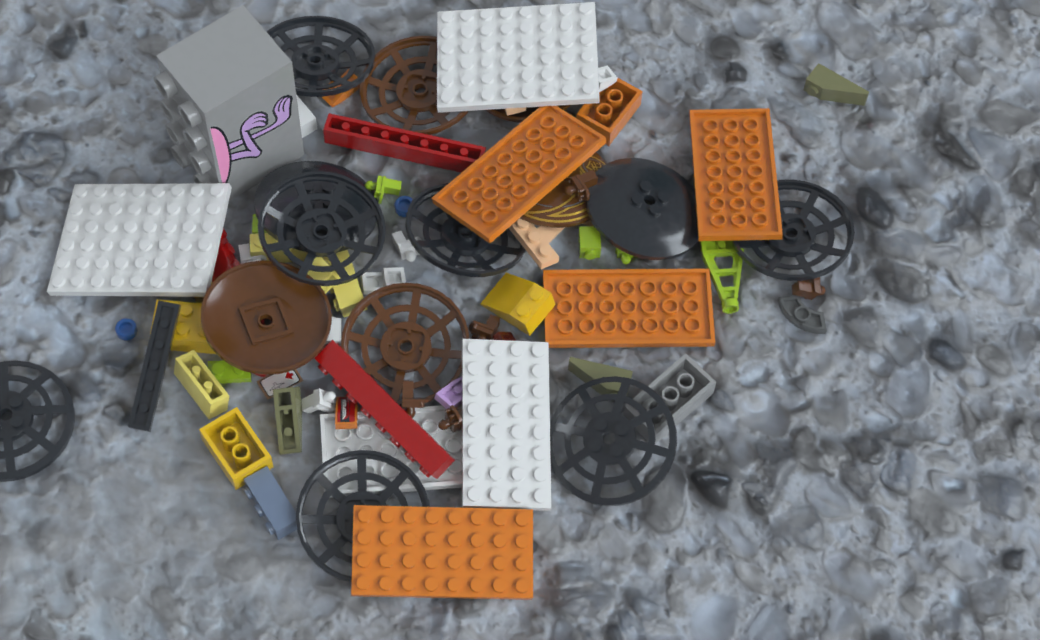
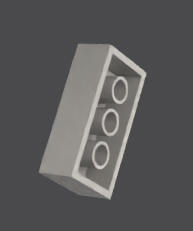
M685 353L649 384L648 387L653 389L669 407L675 421V426H677L714 393L716 381ZM643 390L633 398L646 411L658 406L657 402ZM626 404L624 406L623 416L628 420L640 415L631 405ZM664 413L652 418L656 433L655 444L669 433ZM646 422L634 428L647 441L649 440Z

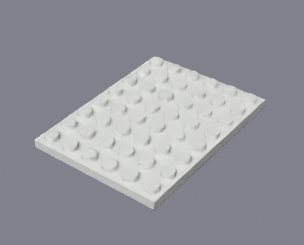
M595 2L437 12L438 113L600 103Z
M229 183L75 184L47 292L50 296L204 297L212 282L232 189Z

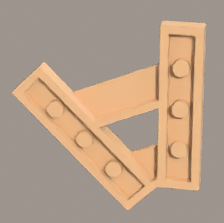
M521 218L509 227L510 231L540 269L559 262L558 254L549 243L564 228L544 226L536 228L534 224ZM591 220L582 223L584 225L594 226Z

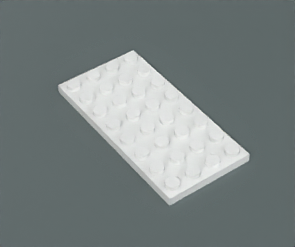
M462 340V508L551 510L548 342Z
M462 404L456 407L457 411L462 409ZM442 405L415 408L416 414L413 419L455 459L449 468L436 479L433 476L429 478L419 470L421 465L417 461L413 463L404 454L406 450L402 446L398 448L390 441L392 436L387 431L383 433L375 425L377 421L373 417L369 419L360 411L358 412L357 429H335V413L320 414L322 462L324 463L336 455L349 451H377L388 454L407 465L417 475L425 490L462 488V427L460 431L454 433L450 427L447 430L439 429L438 423L442 419L445 420V408ZM357 459L339 463L323 474L333 484L343 476L357 473ZM366 459V472L381 475L391 482L400 473L398 469L385 462ZM408 478L399 487L401 492L417 491ZM358 480L348 482L340 486L338 490L346 497L358 492ZM366 480L368 492L381 494L387 488L378 482Z

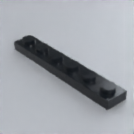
M158 301L128 424L129 428L151 432L181 309L179 304Z

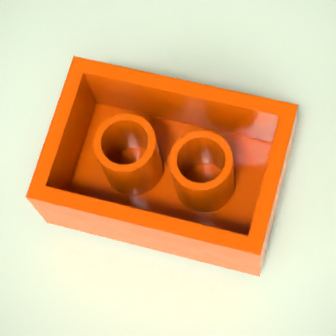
M618 78L614 84L599 92L600 103L584 104L576 114V118L605 136L606 145L610 146L640 107L643 91Z

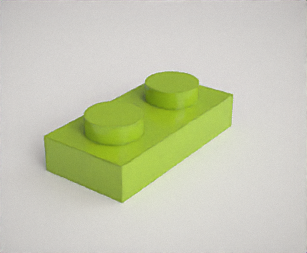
M224 360L208 361V369L220 384L252 382V373L235 368Z

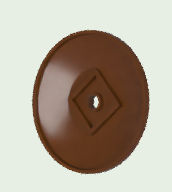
M267 260L246 262L230 268L221 274L208 288L201 306V327L206 341L212 350L228 364L254 374H281L304 366L322 350L331 330V307L321 286L309 285L290 278L277 269L271 261ZM279 262L289 271L298 274L300 269H298L297 267ZM307 274L306 278L313 279L310 275ZM262 319H269L272 323L270 325H263L260 321Z

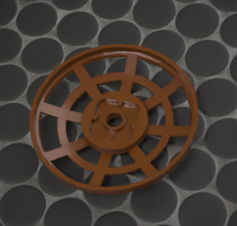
M413 36L389 44L375 55L374 67L370 75L360 83L362 105L374 123L389 126L376 117L387 113L394 120L404 123L402 129L412 131L413 125H426L438 121L440 123L438 127L414 131L431 135L450 128L467 115L469 111H461L455 118L448 121L445 117L450 112L438 113L437 73L432 71L433 66L437 65V37ZM413 46H430L428 56L403 60L398 52ZM391 55L396 65L385 74L382 80L371 77L376 67ZM426 63L424 69L410 71L408 68L409 65ZM366 65L363 73L367 70L368 65ZM398 71L402 72L404 76L399 80L398 84L389 83L390 79ZM368 84L379 88V99L382 107L370 109L367 100ZM420 88L425 89L423 93H416V90ZM385 91L396 92L398 100L387 104ZM403 107L410 111L406 119L394 113L393 110ZM429 111L433 115L429 119L416 120L418 113Z
M397 283L371 292L354 307L346 320L342 332L341 347L349 354V340L361 343L362 357L366 366L364 370L380 383L393 388L391 397L402 406V401H399L405 373L418 371L423 380L414 382V389L428 385L434 392L430 396L424 397L429 398V401L434 400L436 393L442 389L435 379L442 373L449 359H461L455 375L445 386L460 378L462 374V351L451 350L450 336L446 326L456 318L460 325L463 339H469V331L465 318L459 308L442 292L418 283ZM413 292L411 305H397L385 310L378 300L383 296L393 293ZM421 294L437 299L450 312L440 319L432 311L419 306ZM371 304L378 315L368 324L364 335L351 332L358 316ZM409 312L408 321L394 324L390 318V315L395 313ZM418 313L428 317L435 324L425 330L416 323ZM382 321L387 327L382 339L370 337L374 328ZM441 331L444 339V349L432 348L430 337ZM408 342L412 345L410 351L404 352L400 349V346ZM368 345L380 348L383 358L372 364L368 355ZM429 358H442L437 369L430 374L424 366ZM388 365L397 371L395 381L384 378L377 371Z

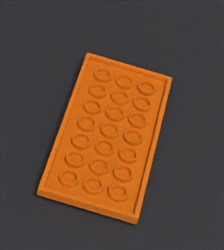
M558 106L539 107L434 195L432 202L488 243H491L607 143L606 137Z
M770 109L689 110L698 241L782 240L783 232Z
M709 268L543 270V288L552 293L555 306L544 318L545 342H548L549 348L715 346Z
M354 505L351 596L532 600L533 509Z

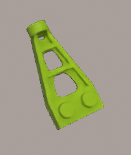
M700 241L702 259L706 268L710 270L711 280L721 300L722 311L726 314L737 312L739 310L738 293L743 259L737 254L732 241ZM731 256L733 258L732 268L719 269L714 260L715 257ZM733 276V286L723 287L719 277Z

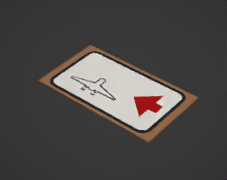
M295 369L286 373L267 375L256 382L268 400L273 397V389L293 387L302 382L303 379Z

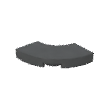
M800 296L778 297L777 301L783 315L793 325L810 333L826 334L827 328L823 312L814 311L806 307L802 303Z

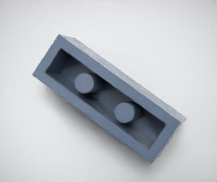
M267 466L244 478V493L249 500L253 499L256 503L254 509L259 517L264 516L267 521L265 527L270 535L275 534L276 538L280 540L297 530L296 512Z

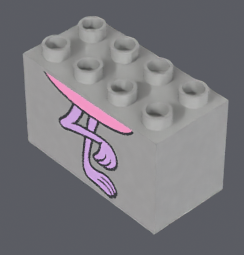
M244 5L156 55L160 74L154 77V82L165 98L159 103L163 113L170 121L165 125L166 131L171 140L176 144L170 149L175 160L183 169L191 165L197 172V174L193 175L195 183H229L232 187L229 201L260 183L273 170L304 156L292 61Z

